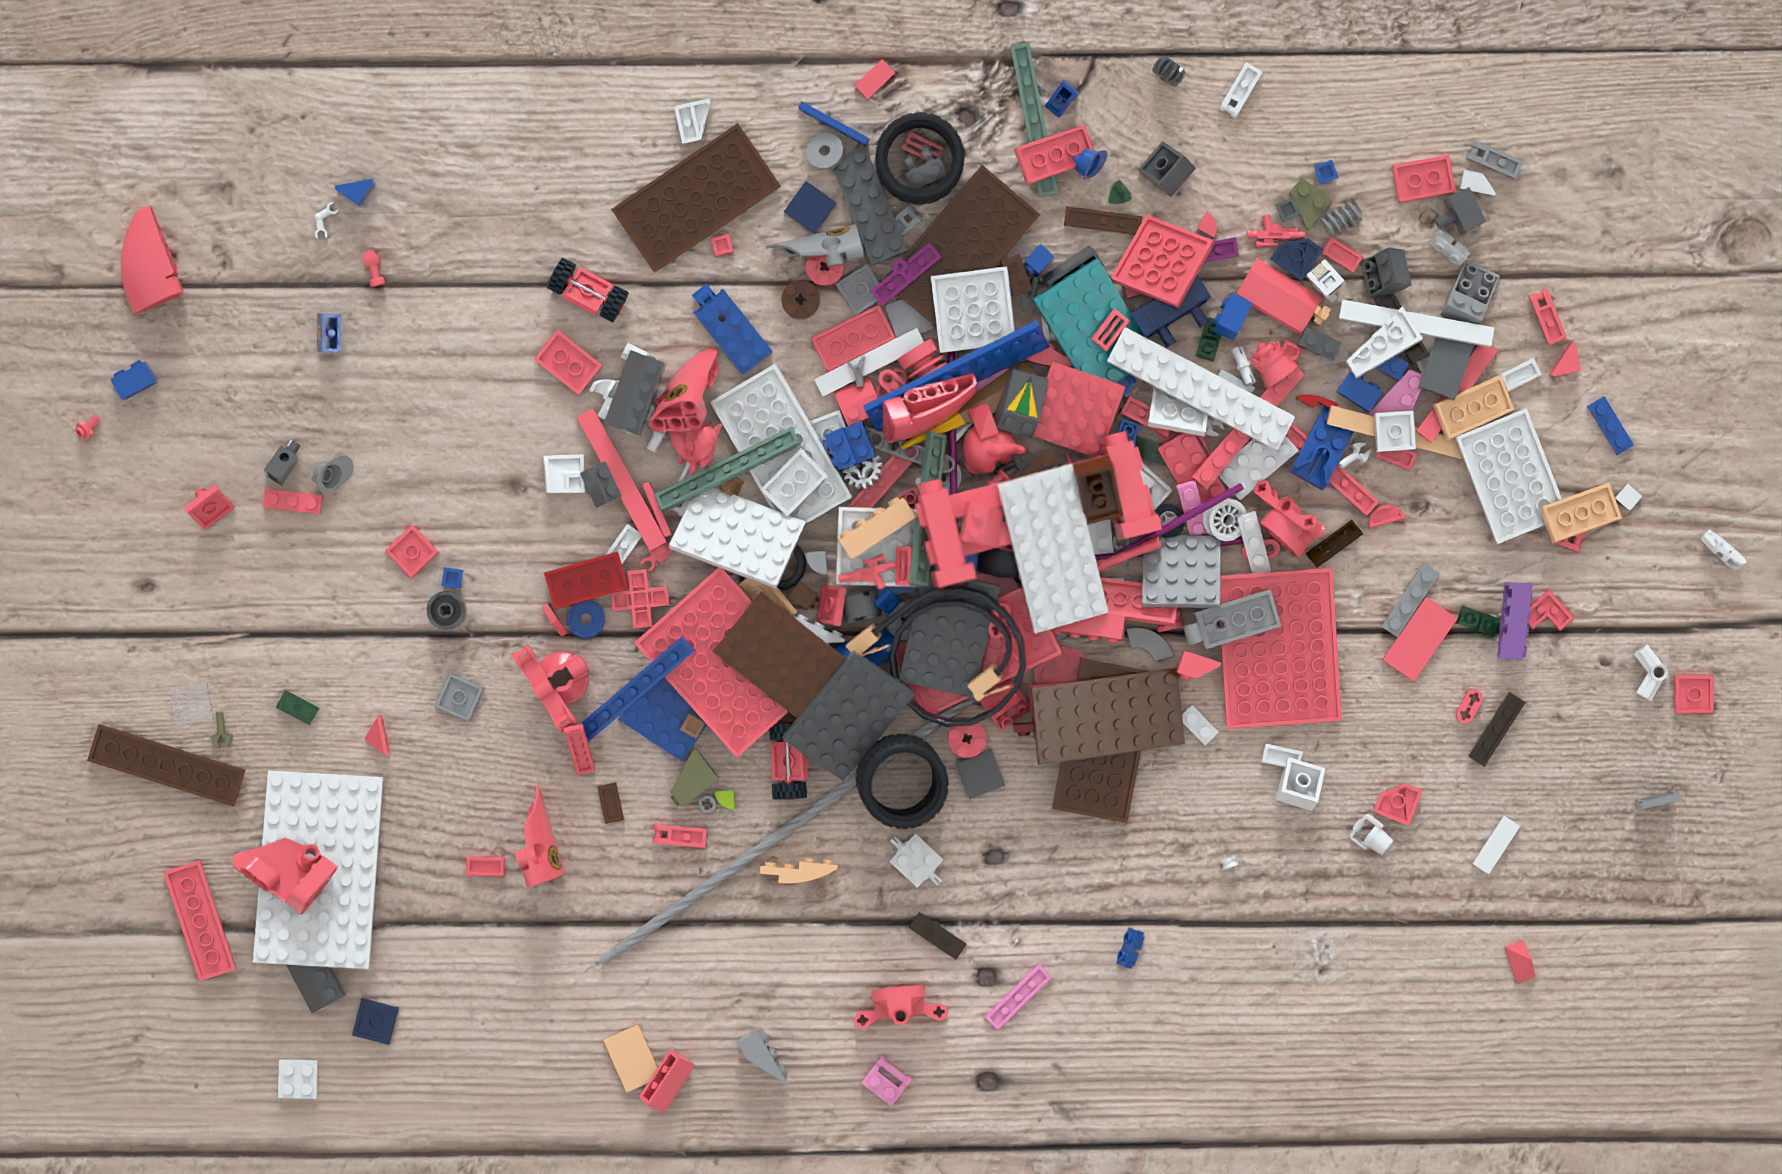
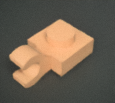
M1326 305L1322 308L1318 306L1314 311V320L1312 322L1319 326L1323 320L1326 321L1329 317L1331 309Z

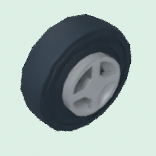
M1163 504L1154 510L1162 521L1160 523L1161 527L1184 514L1178 506L1173 504ZM1185 523L1161 536L1164 538L1177 536L1182 532Z

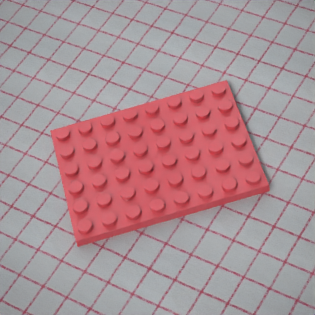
M718 567L636 640L634 644L650 662H653L682 636L690 643L695 651L667 674L665 678L728 749L738 757L789 711L713 653L722 639L752 603V600L728 573Z
M1332 567L1220 575V604L1271 589L1281 627L1221 645L1226 728L1342 721ZM1219 621L1220 628H1222L1224 626V622Z

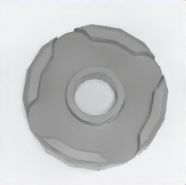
M832 133L818 134L807 145V159L818 170L834 169L844 158V145L838 136ZM830 148L828 155H821L823 149Z

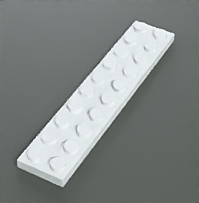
M1124 327L1106 361L1275 451H1278L1295 418L1292 414Z

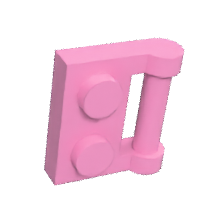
M881 1056L861 1083L892 1106L911 1082L912 1078L908 1075L905 1076L888 1063L884 1056ZM879 1068H884L902 1083L899 1087L878 1071Z

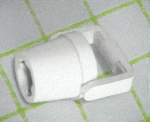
M1366 814L1362 819H1358L1350 834L1351 840L1366 850L1369 847L1380 855H1383L1394 841L1382 829L1383 824L1370 814ZM1366 819H1368L1375 827L1365 840L1361 841L1355 834L1361 830Z

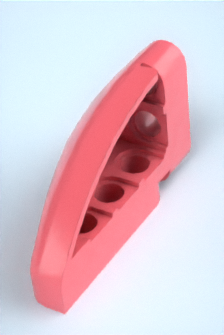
M150 205L139 209L134 214L124 237L121 253L123 288L134 315L185 294L179 277H176L179 274Z

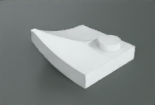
M584 454L543 456L546 494L585 493V483L580 475L584 471Z

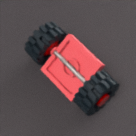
M561 258L546 288L559 295L563 293L561 298L595 316L604 303L599 316L613 323L622 310L629 292L616 285L613 287V284L581 267L578 268L572 278L571 276L574 273L576 264Z
M793 723L774 724L769 729L770 740H783V735ZM784 740L783 742H770L772 781L785 780L787 782L772 784V799L794 800L807 798L806 782H793V780H808L807 756Z

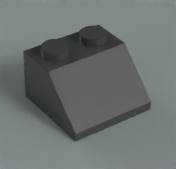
M1162 141L1138 171L1162 192L1172 197L1196 168L1183 154Z

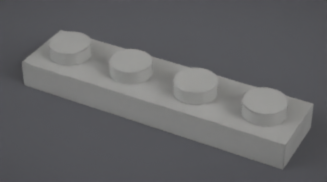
M1423 563L1381 627L1398 637L1440 573Z

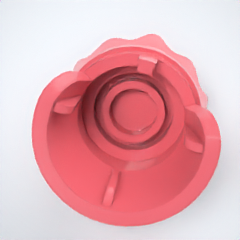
M1276 341L1277 343H1259L1256 346L1258 350L1253 352L1252 358H1250V363L1260 372L1265 388L1276 384L1298 366L1284 354L1279 341Z

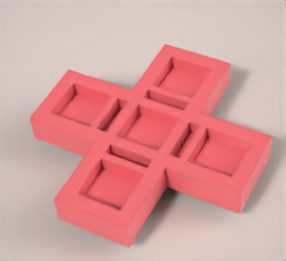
M647 569L627 571L629 590L611 593L612 611L632 610L633 629L652 627L651 607L670 605L668 586L649 588Z

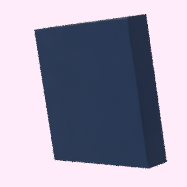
M805 181L784 210V213L813 234H816L837 202Z
M361 998L352 1036L390 1045L399 1007Z

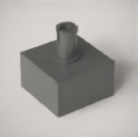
M1470 187L1445 199L1444 202L1449 213L1435 219L1439 230L1455 223L1460 235L1486 222Z

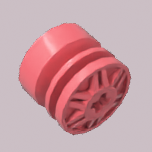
M932 339L923 342L897 359L903 370L913 368L914 371L908 376L909 379L916 375L920 378L947 365L946 362L940 366L937 365V362L943 359L942 356L933 359L932 355L937 351V347Z

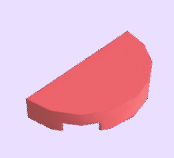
M1391 504L1381 505L1370 514L1368 527L1370 529L1405 519L1406 517L1403 511Z

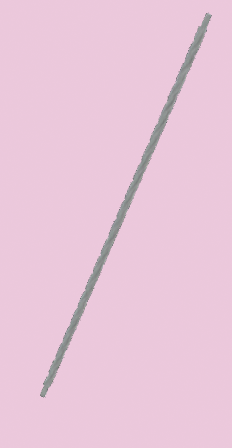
M1061 633V636L1055 637L1059 643L1065 636L1069 634ZM972 697L967 698L945 709L938 715L952 719L977 700ZM929 721L909 736L914 735L924 739L942 725ZM903 753L895 754L885 759L878 766L875 773L884 768L886 765L891 763L896 757L902 755ZM857 774L841 783L829 794L820 798L805 811L784 824L780 829L771 833L756 846L735 859L731 864L725 866L707 881L694 888L684 898L679 899L666 908L660 915L645 923L635 933L630 934L617 943L614 949L599 959L600 962L604 965L618 954L622 955L627 949L646 938L652 931L660 928L676 914L695 903L701 896L709 893L725 879L734 875L749 862L769 850L774 844L780 842L798 827L818 815L823 809L829 807L847 792L856 788Z

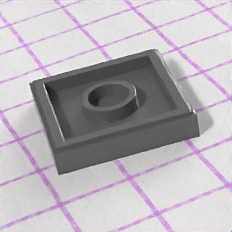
M992 750L956 763L969 799L1005 786Z

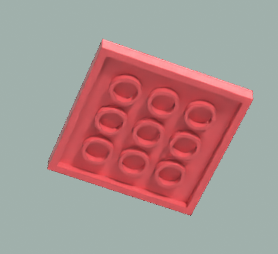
M1146 214L1111 276V280L1114 283L1179 308L1214 246V241Z
M1052 361L1046 377L1049 381L1040 419L1033 436L1093 457H1100L1102 447L1105 445L1104 436L1109 434L1125 386Z

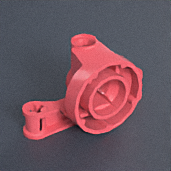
M1262 480L1256 484L1254 492L1271 508L1259 522L1260 526L1272 538L1276 539L1282 547L1295 557L1300 558L1312 540L1318 539L1324 534V525L1318 523L1317 518L1312 514L1300 515V508L1291 498L1285 497L1279 501L1278 492L1271 488L1268 481Z
M528 644L517 653H511L514 661L532 685L533 691L546 707L560 733L564 732V728L572 724L576 725L578 722L566 704L578 700L585 693L589 684L590 669L581 655L578 656L569 651H557L547 655L539 662ZM567 667L574 679H569L565 686L555 689L550 681V677L553 676L555 671L564 670Z
M925 985L871 990L875 1010L859 1012L854 1018V1023L858 1028L865 1029L877 1019L887 1018L888 1020L893 1019L898 1025H903L908 1022L909 1017H914L917 1014H925L937 1021H941L946 1018L948 1011L943 1004L925 1005ZM938 1006L941 1007V1010H945L941 1018H938L933 1013V1011L937 1010ZM898 1011H904L906 1013L905 1021H897L895 1014ZM861 1015H864L865 1018H868V1022H865V1026H862L861 1023L857 1022V1019H859Z

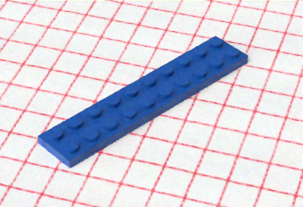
M1036 320L863 405L876 431H880L883 429V401L897 397L904 398L908 390L971 373L974 374L978 383L1002 370L1008 369L1020 361L1026 360L1032 355L1044 351L1050 346Z

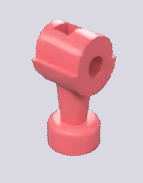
M371 250L364 253L363 263L369 268L372 279L369 280L370 287L384 285L385 280L384 277L379 275L378 265L381 262V258Z

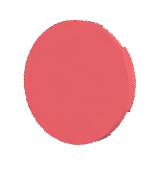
M1060 646L1063 651L1062 654L1035 666L1034 681L1035 683L1074 682L1077 680L1080 659H1086V657L1072 647Z

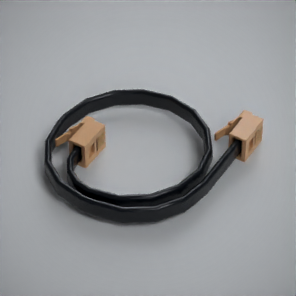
M965 585L935 587L913 598L879 626L876 627L873 623L870 624L846 645L851 653L855 650L862 656L887 648L889 644L882 647H874L865 652L867 648L879 640L882 636L881 631L916 604L936 594L963 593L981 599L1001 615L1005 622L984 605L963 598L936 599L914 610L895 633L889 653L891 676L902 683L898 675L896 653L903 631L915 617L935 607L961 606L984 615L1000 629L1005 639L1006 652L1002 663L998 667L993 663L969 683V689L973 692L974 698L979 701L986 695L994 694L1011 686L1009 684L986 692L1001 680L1004 675L1002 671L1010 661L1013 652L1012 635L1008 627L1010 628L1018 644L1020 667L1013 688L996 706L972 718L948 719L926 711L913 699L907 704L921 718L946 727L972 726L998 713L1019 690L1027 666L1025 640L1011 614L988 593Z

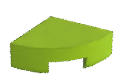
M734 790L715 791L716 799L722 806L728 809H735Z

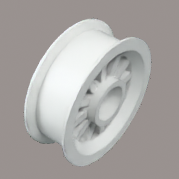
M1228 498L1204 511L1203 525L1210 536H1215L1222 541H1232L1241 535L1236 516L1246 514L1247 512L1240 502ZM1227 515V520L1223 522L1224 517Z

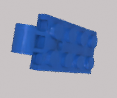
M706 283L692 294V297L700 305V308L693 311V313L742 375L773 352L724 289H721L715 295ZM719 315H725L726 319L724 322L718 320Z

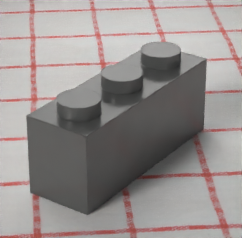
M1088 245L1041 278L1049 289L1096 258L1099 259L1102 266L1104 264L1097 252Z

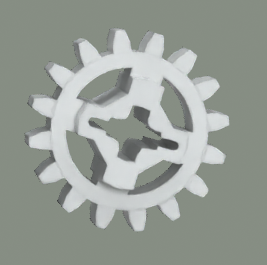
M877 456L872 458L873 462L865 461L842 471L846 475L844 479L849 481L850 486L853 487L855 485L859 490L861 486L865 490L868 489L869 484L874 487V481H880L878 475H883V472L880 470V468L884 467L880 463L881 457ZM852 475L858 476L860 480L854 479Z

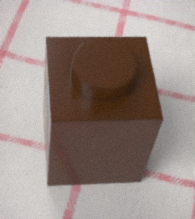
M801 581L797 583L788 596L807 610L809 607L813 609L819 601L817 598L818 593Z

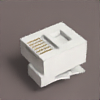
M1325 259L1306 276L1318 292L1331 302L1338 298L1335 293L1345 285L1344 279Z

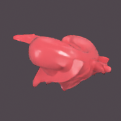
M712 421L703 423L698 430L670 431L671 444L679 455L678 462L679 464L686 461L690 463V476L696 473L697 464H700V468H703L711 461L722 423L718 424L714 429L710 427Z

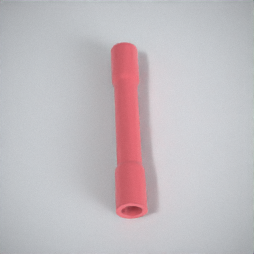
M1155 537L1114 556L1096 561L1098 571L1100 573L1119 563L1162 547L1158 537Z

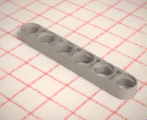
M865 426L870 441L874 435L881 436V442L878 445L872 444L874 449L923 466L925 447L917 444L911 446L916 448L917 453L914 457H908L906 452L909 448H901L907 441L901 440L897 441L899 448L896 451H890V443H887L884 433ZM944 454V461L950 460L952 467L949 470L942 469V473L951 474L956 469V462L952 457Z

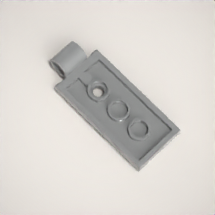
M1271 589L1222 603L1220 608H1205L1195 611L1193 615L1196 617L1197 622L1183 626L1188 645L1203 641V648L1208 649L1281 627ZM1218 621L1224 622V626L1222 628L1217 627L1216 624Z

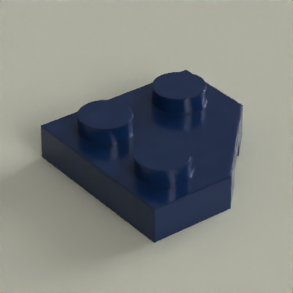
M1308 238L1284 242L1278 246L1270 260L1302 281L1323 251V248Z

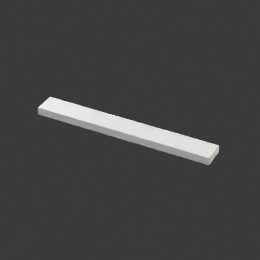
M1342 300L1339 320L1382 327L1398 310ZM1407 312L1421 335L1491 348L1495 327Z

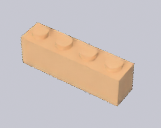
M896 497L888 502L889 506L883 510L880 507L871 513L873 517L869 520L864 518L856 523L857 527L852 531L848 528L839 534L841 538L838 539V542L849 559L852 560L916 518L904 498L899 499Z

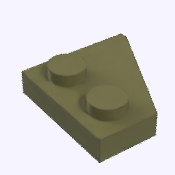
M1302 177L1290 191V195L1293 197L1301 213L1300 215L1306 229L1310 230L1332 200Z

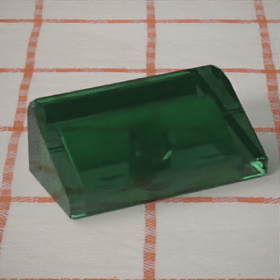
M285 690L275 707L308 725L312 724L319 710V707Z

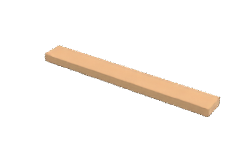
M1330 406L1327 425L1375 437L1374 416ZM1415 432L1416 448L1463 460L1455 438L1446 440L1443 434L1438 433L1430 443Z

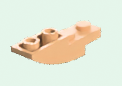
M804 858L803 861H799V868H795V864L784 863V867L776 866L775 862H765V865L760 866V874L779 875L778 883H800L823 877L838 868V864H834V860L823 859V863L815 862V858Z

